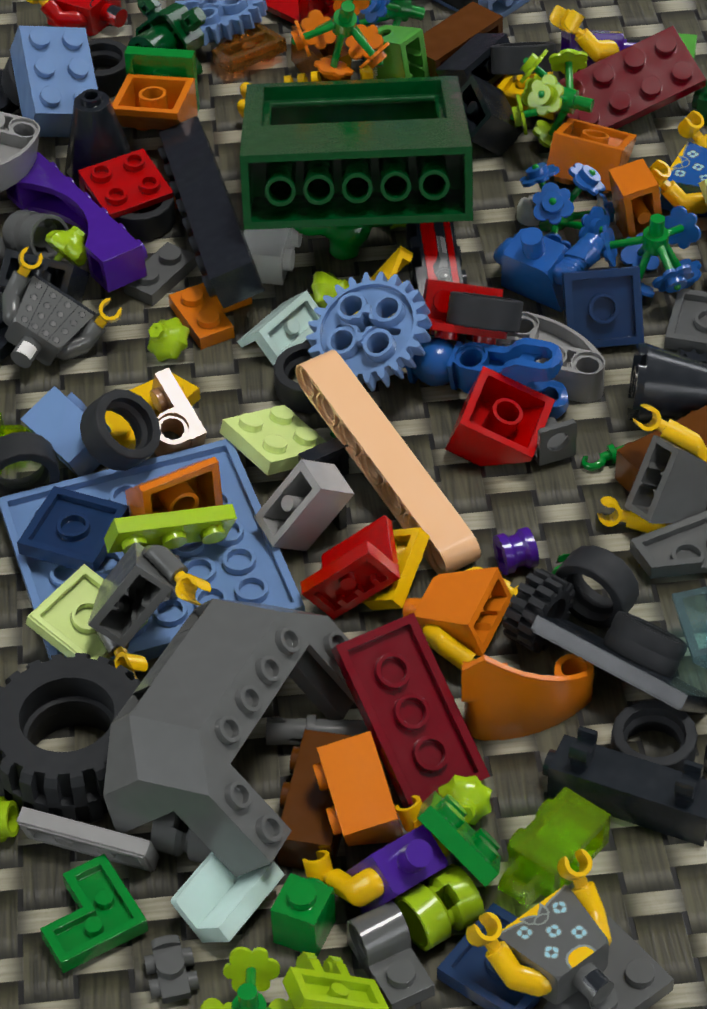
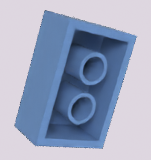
M19 26L10 48V55L22 117L30 118L39 124V137H69L75 98L87 89L98 90L86 28Z

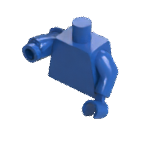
M529 227L520 229L517 234H514L513 238L509 237L495 249L493 258L496 263L501 265L502 287L562 312L564 304L561 273L588 270L600 260L601 251L605 244L598 235L589 232L568 250L564 244L543 236L539 228Z

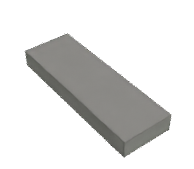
M23 806L17 819L18 825L28 839L94 857L105 854L109 861L149 872L155 871L160 858L152 842L143 838Z

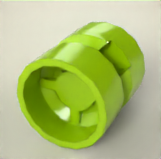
M451 864L429 877L427 886L419 883L397 896L394 900L408 925L411 940L424 951H428L450 938L452 929L461 931L478 921L479 916L485 912L482 898L475 884L467 873L455 864Z

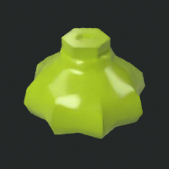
M73 226L66 231L54 230L46 234L45 241L57 252L53 260L61 262L64 258L78 267L85 264L87 256L84 241L87 236L82 230Z
M317 271L313 274V283L311 285L313 293L310 296L319 307L326 308L327 303L323 296L328 295L334 298L337 295L335 285L338 284L346 289L349 287V283L346 279H338L330 272Z
M177 317L153 323L148 330L149 344L147 349L155 355L159 362H164L168 359L177 360L181 352L188 347L187 339L190 330L182 325Z
M455 774L448 783L438 788L439 795L442 798L449 794L467 812L464 819L468 824L475 825L482 817L490 814L492 811L490 797L493 790L482 784L476 775L464 777Z

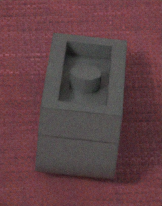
M393 901L347 921V943L369 979H375L389 1009H407L435 996V984L412 950L408 925L402 912Z

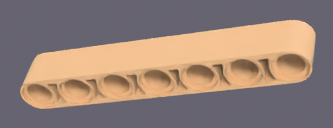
M332 349L296 365L295 374L302 391L343 445H348L345 450L402 528L420 527L430 536L423 556L437 574L451 573L479 560L481 557L480 546L470 528L338 352Z

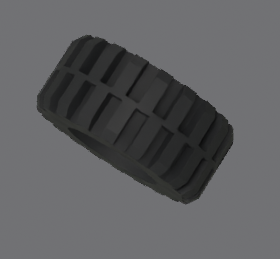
M76 653L75 657L66 658L64 654L51 655V660L41 663L39 659L27 664V670L20 673L17 670L5 680V688L0 686V796H4L7 801L14 800L18 805L19 813L23 806L75 821L90 819L91 823L103 820L105 818L104 814L109 812L103 792L111 723L142 681L135 678L134 673L126 667L119 665L116 668L114 661L101 656L97 660L91 659L87 653ZM90 726L106 732L93 744L75 751L54 752L36 746L50 733L65 727Z

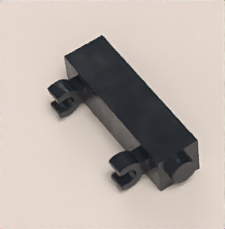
M579 726L577 738L564 734L557 750H549L542 770V774L548 776L547 796L702 847L704 846L707 839V780L702 778L704 765L685 759L683 772L609 749L596 744L598 738L597 731L583 726Z

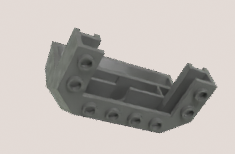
M211 599L192 611L111 723L103 797L116 832L125 833L174 811L235 877L273 862L292 830L231 765V762L288 676L329 720L344 719L352 704L355 703L331 651L334 646L349 639L329 616L262 603Z

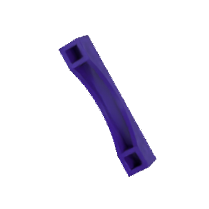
M37 152V159L27 175L18 183L6 189L7 197L21 210L52 214L61 217L64 222L82 230L87 236L85 249L91 277L108 293L147 276L145 260H147L148 255L142 241L132 237L122 223H117L111 218L108 211L104 207L100 208L87 192L80 190L71 177H66L59 171L54 162H49L40 152Z

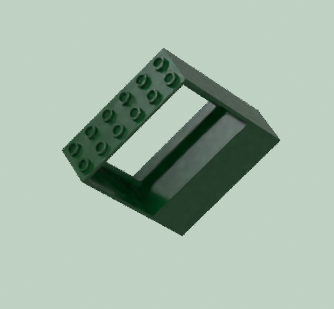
M458 76L247 84L240 146L244 230L473 221L472 143Z

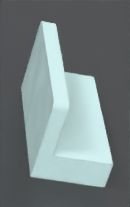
M306 290L281 303L241 337L237 343L242 348L256 341L269 361L274 365L277 357L287 348L305 342L307 340L306 336L314 333L309 327L308 322L319 320L314 311V308L318 307V305Z
M211 852L171 898V904L202 943L230 942L285 874L273 861L271 864L235 877Z

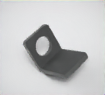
M549 417L545 427L538 430V446L533 457L539 466L576 455L577 423L575 420L570 419L558 423L555 418Z

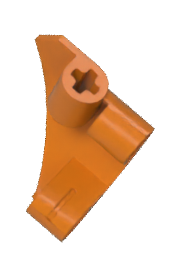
M573 653L566 654L556 661L554 676L524 672L487 655H483L471 662L463 661L461 670V701L464 702V721L471 736L483 741L507 740L539 733L560 724L575 715L591 701L594 666Z

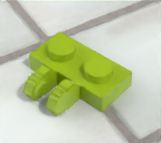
M302 951V954L297 956L296 966H290L282 981L294 1009H389L375 979L351 976L341 957L329 955L324 961L323 966H321L315 953Z

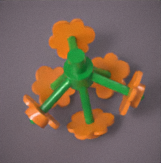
M333 0V8L335 10L333 19L323 17L319 10H312L309 12L308 18H304L301 21L303 32L298 20L294 21L296 30L291 31L293 37L291 43L296 45L298 51L305 49L308 57L311 56L308 45L314 44L318 50H322L326 47V44H331L336 39L332 59L322 57L320 60L314 61V66L327 79L340 80L345 76L353 75L354 70L347 67L345 62L339 61L344 38H347L345 44L349 48L348 53L352 59L358 60L363 56L367 59L359 66L360 69H363L367 64L371 69L377 65L382 66L383 60L387 57L383 50L390 43L386 42L383 45L384 39L378 34V28L375 25L368 27L363 24L356 25L357 15H359L360 10L369 7L370 0Z

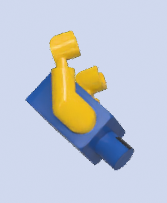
M695 110L691 111L678 125V133L684 138H692L694 142H686L671 167L662 160H656L649 169L661 188L660 200L662 209L671 211L676 206H683L688 213L707 217V205L698 184L707 179V134L703 135L699 131L704 125V118Z

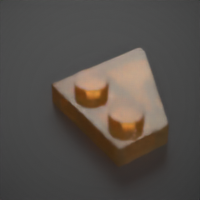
M254 23L255 28L247 29L244 32L245 34L241 36L234 34L231 40L227 39V41L213 49V61L230 74L241 73L251 65L273 60L276 55L286 52V39L263 24Z

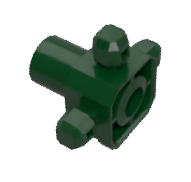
M137 0L143 17L146 16L148 20L136 28V36L129 41L128 46L197 51L204 45V33L200 27L205 23L206 15L201 8L194 7L188 10L185 5L175 2L162 9L159 0ZM195 57L197 76L203 73L197 57Z

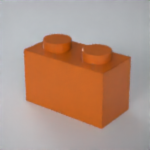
M643 158L608 170L616 225L624 239L636 237V235L642 233L649 226L651 215H662L659 184Z

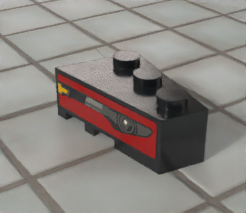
M406 223V249L413 252L412 260L407 264L410 283L415 290L418 289L421 295L424 296L426 278L467 284L465 269L461 270L460 246H457L454 223Z

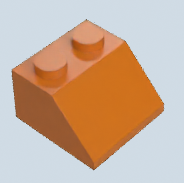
M128 73L112 103L120 125L122 127L136 128L141 131L150 129L165 130L197 116L195 78Z
M569 118L553 133L547 166L554 164L559 167L560 172L554 175L555 181L563 184H574V177L568 172L569 168L573 167L575 163L589 165L600 174V181L606 188L603 193H608L611 191L608 170L628 163L637 135Z
M216 457L200 460L125 490L130 516L223 505L219 461Z
M371 731L317 747L321 762L313 764V769L320 791L329 789L334 806L326 808L333 834L343 833L348 846L389 843L404 835Z

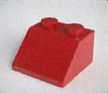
M483 366L467 395L445 450L479 466L530 462L538 446V430L545 427L555 399Z

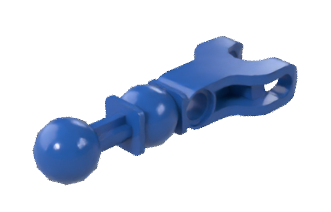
M433 338L430 342L420 343L426 354L424 356L414 355L412 357L417 366L415 369L406 365L403 367L407 370L409 383L415 384L417 379H419L422 383L435 387L446 385L450 382L452 390L460 388L463 392L469 393L481 369L485 366L548 397L557 399L554 402L549 417L559 418L566 412L569 406L566 387L563 383L553 380L563 365L561 349L558 345L548 341L522 338L507 347L477 342L463 344V342L457 341L454 346L452 342L445 339ZM387 347L381 349L378 353L384 351ZM542 358L550 359L549 361H546L544 363L536 362L537 360Z

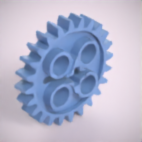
M266 0L175 1L185 5L188 10L199 7L205 13V23L200 27L204 33L203 46L211 42L218 44L223 38L231 40L234 34H245L244 29L255 28L254 23L262 22V17L267 15L266 10H268Z
M380 271L376 279L372 280L369 274L365 272L361 283L357 284L353 277H349L348 288L344 289L337 284L335 285L337 295L334 298L328 295L323 296L327 306L326 308H314L319 320L308 322L309 327L314 333L307 335L306 339L312 346L308 350L312 358L332 349L337 351L362 385L366 383L370 391H374L379 380H382L384 385L389 387L390 376L393 374L403 379L404 373L402 368L405 365L414 369L417 367L412 357L414 355L424 356L426 354L420 343L431 341V337L426 329L432 326V322L428 317V314L431 313L430 309L425 303L423 296L418 289L415 290L409 280L402 283L397 274H394L388 280L383 271ZM387 347L384 351L378 353L381 349Z

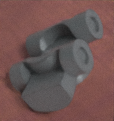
M165 935L155 938L151 941L153 954L144 956L147 975L157 973L158 977L157 979L148 980L152 999L162 997V1002L165 1004L192 998L191 991L200 989L196 970L186 972V967L194 965L192 948H181L178 935Z

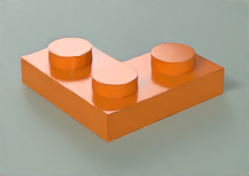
M204 283L168 295L170 308L180 319L181 323L189 328V334L200 350L235 338L234 326L225 313L252 304V297L223 309L217 295L210 298Z

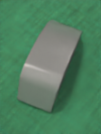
M1 111L0 192L18 183L31 170L37 159L40 126L36 121Z
M522 311L520 331L515 333L508 332L507 340L497 339L495 345L506 347L522 338H533L558 345L561 349L563 365L553 380L564 384L567 389L568 399L582 403H591L603 396L605 359L593 344L572 328L548 317ZM542 358L537 360L536 362L544 363L546 361H549L550 359Z

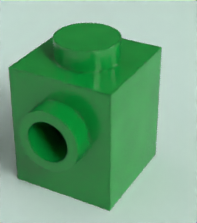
M290 873L270 910L273 943L299 952L315 953V956L318 957L336 922L334 888L327 886L319 879L312 877L304 878Z

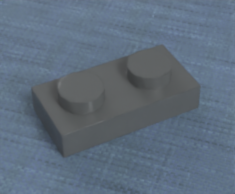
M167 242L145 261L147 276L123 286L124 294L154 306L197 267L195 254Z

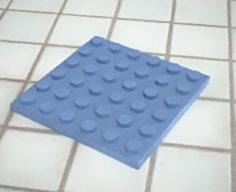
M227 439L150 458L126 471L108 469L0 497V512L32 608L35 610L77 571L76 569L21 555L18 551V540L54 486L127 505L125 490L200 460L216 457L219 461L223 505L233 504L237 520L227 537L220 542L214 544H204L202 541L186 543L176 549H169L174 555H179L181 562L188 568L187 574H192L210 583L211 592L198 588L195 594L196 600L201 605L211 599L262 603L304 612L305 605L280 548L272 547L254 518L262 507L235 446ZM124 553L107 554L96 573L105 580L124 556ZM177 595L166 602H162L149 617L148 623L128 643V653L144 656L146 660L160 657L192 611L198 606L178 598ZM43 638L49 660H51V655L62 654ZM112 656L110 660L114 661L115 656Z

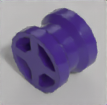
M528 527L517 529L516 533L510 536L504 533L494 535V554L497 564L504 575L513 574L517 568L522 566L527 569L538 567L539 552L535 538Z

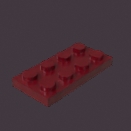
M671 26L574 73V89L579 90V96L594 99V107L591 113L575 110L573 114L567 113L565 118L566 120L573 118L618 129L705 87L706 78L675 27ZM563 78L558 81L561 85L566 87V78Z
M414 613L340 643L331 649L368 731H371L377 751L404 808L413 805L411 799L413 795L420 796L423 803L434 791L439 794L438 788L448 783L455 774L464 777L476 775L480 781L490 777Z

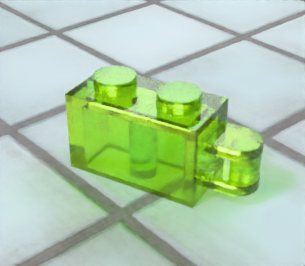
M564 787L553 800L549 798L542 803L535 819L525 829L519 828L512 835L507 846L509 868L502 875L498 884V890L514 898L524 907H529L540 895L547 898L563 885L569 886L573 881L565 880L560 876L557 870L558 861L566 856L570 867L578 872L580 866L575 857L576 850H586L593 860L609 842L611 814Z

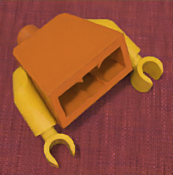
M472 567L464 571L438 574L433 577L422 598H407L405 600L402 610L403 617L414 613L430 648L462 670L463 661L471 662L475 660V655L483 656L506 609L509 604L510 607L512 605V602L510 603L512 596H516L519 592L518 586L515 588L511 587V582L502 577L498 567Z

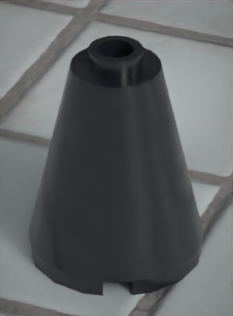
M97 89L83 91L75 98L65 170L67 177L70 176L78 188H80L78 170L132 152L109 96Z
M637 343L636 348L639 354L642 355L634 354L628 398H634L633 409L628 408V420L633 421V418L637 421L652 420V412L640 406L641 404H648L656 408L660 412L662 419L684 417L691 411L698 410L707 405V364L648 343Z

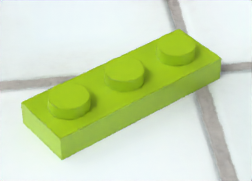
M233 504L114 518L104 537L108 554L123 552L125 554L135 542L144 547L148 545H162L168 549H176L186 543L201 541L204 544H214L227 537L237 520Z

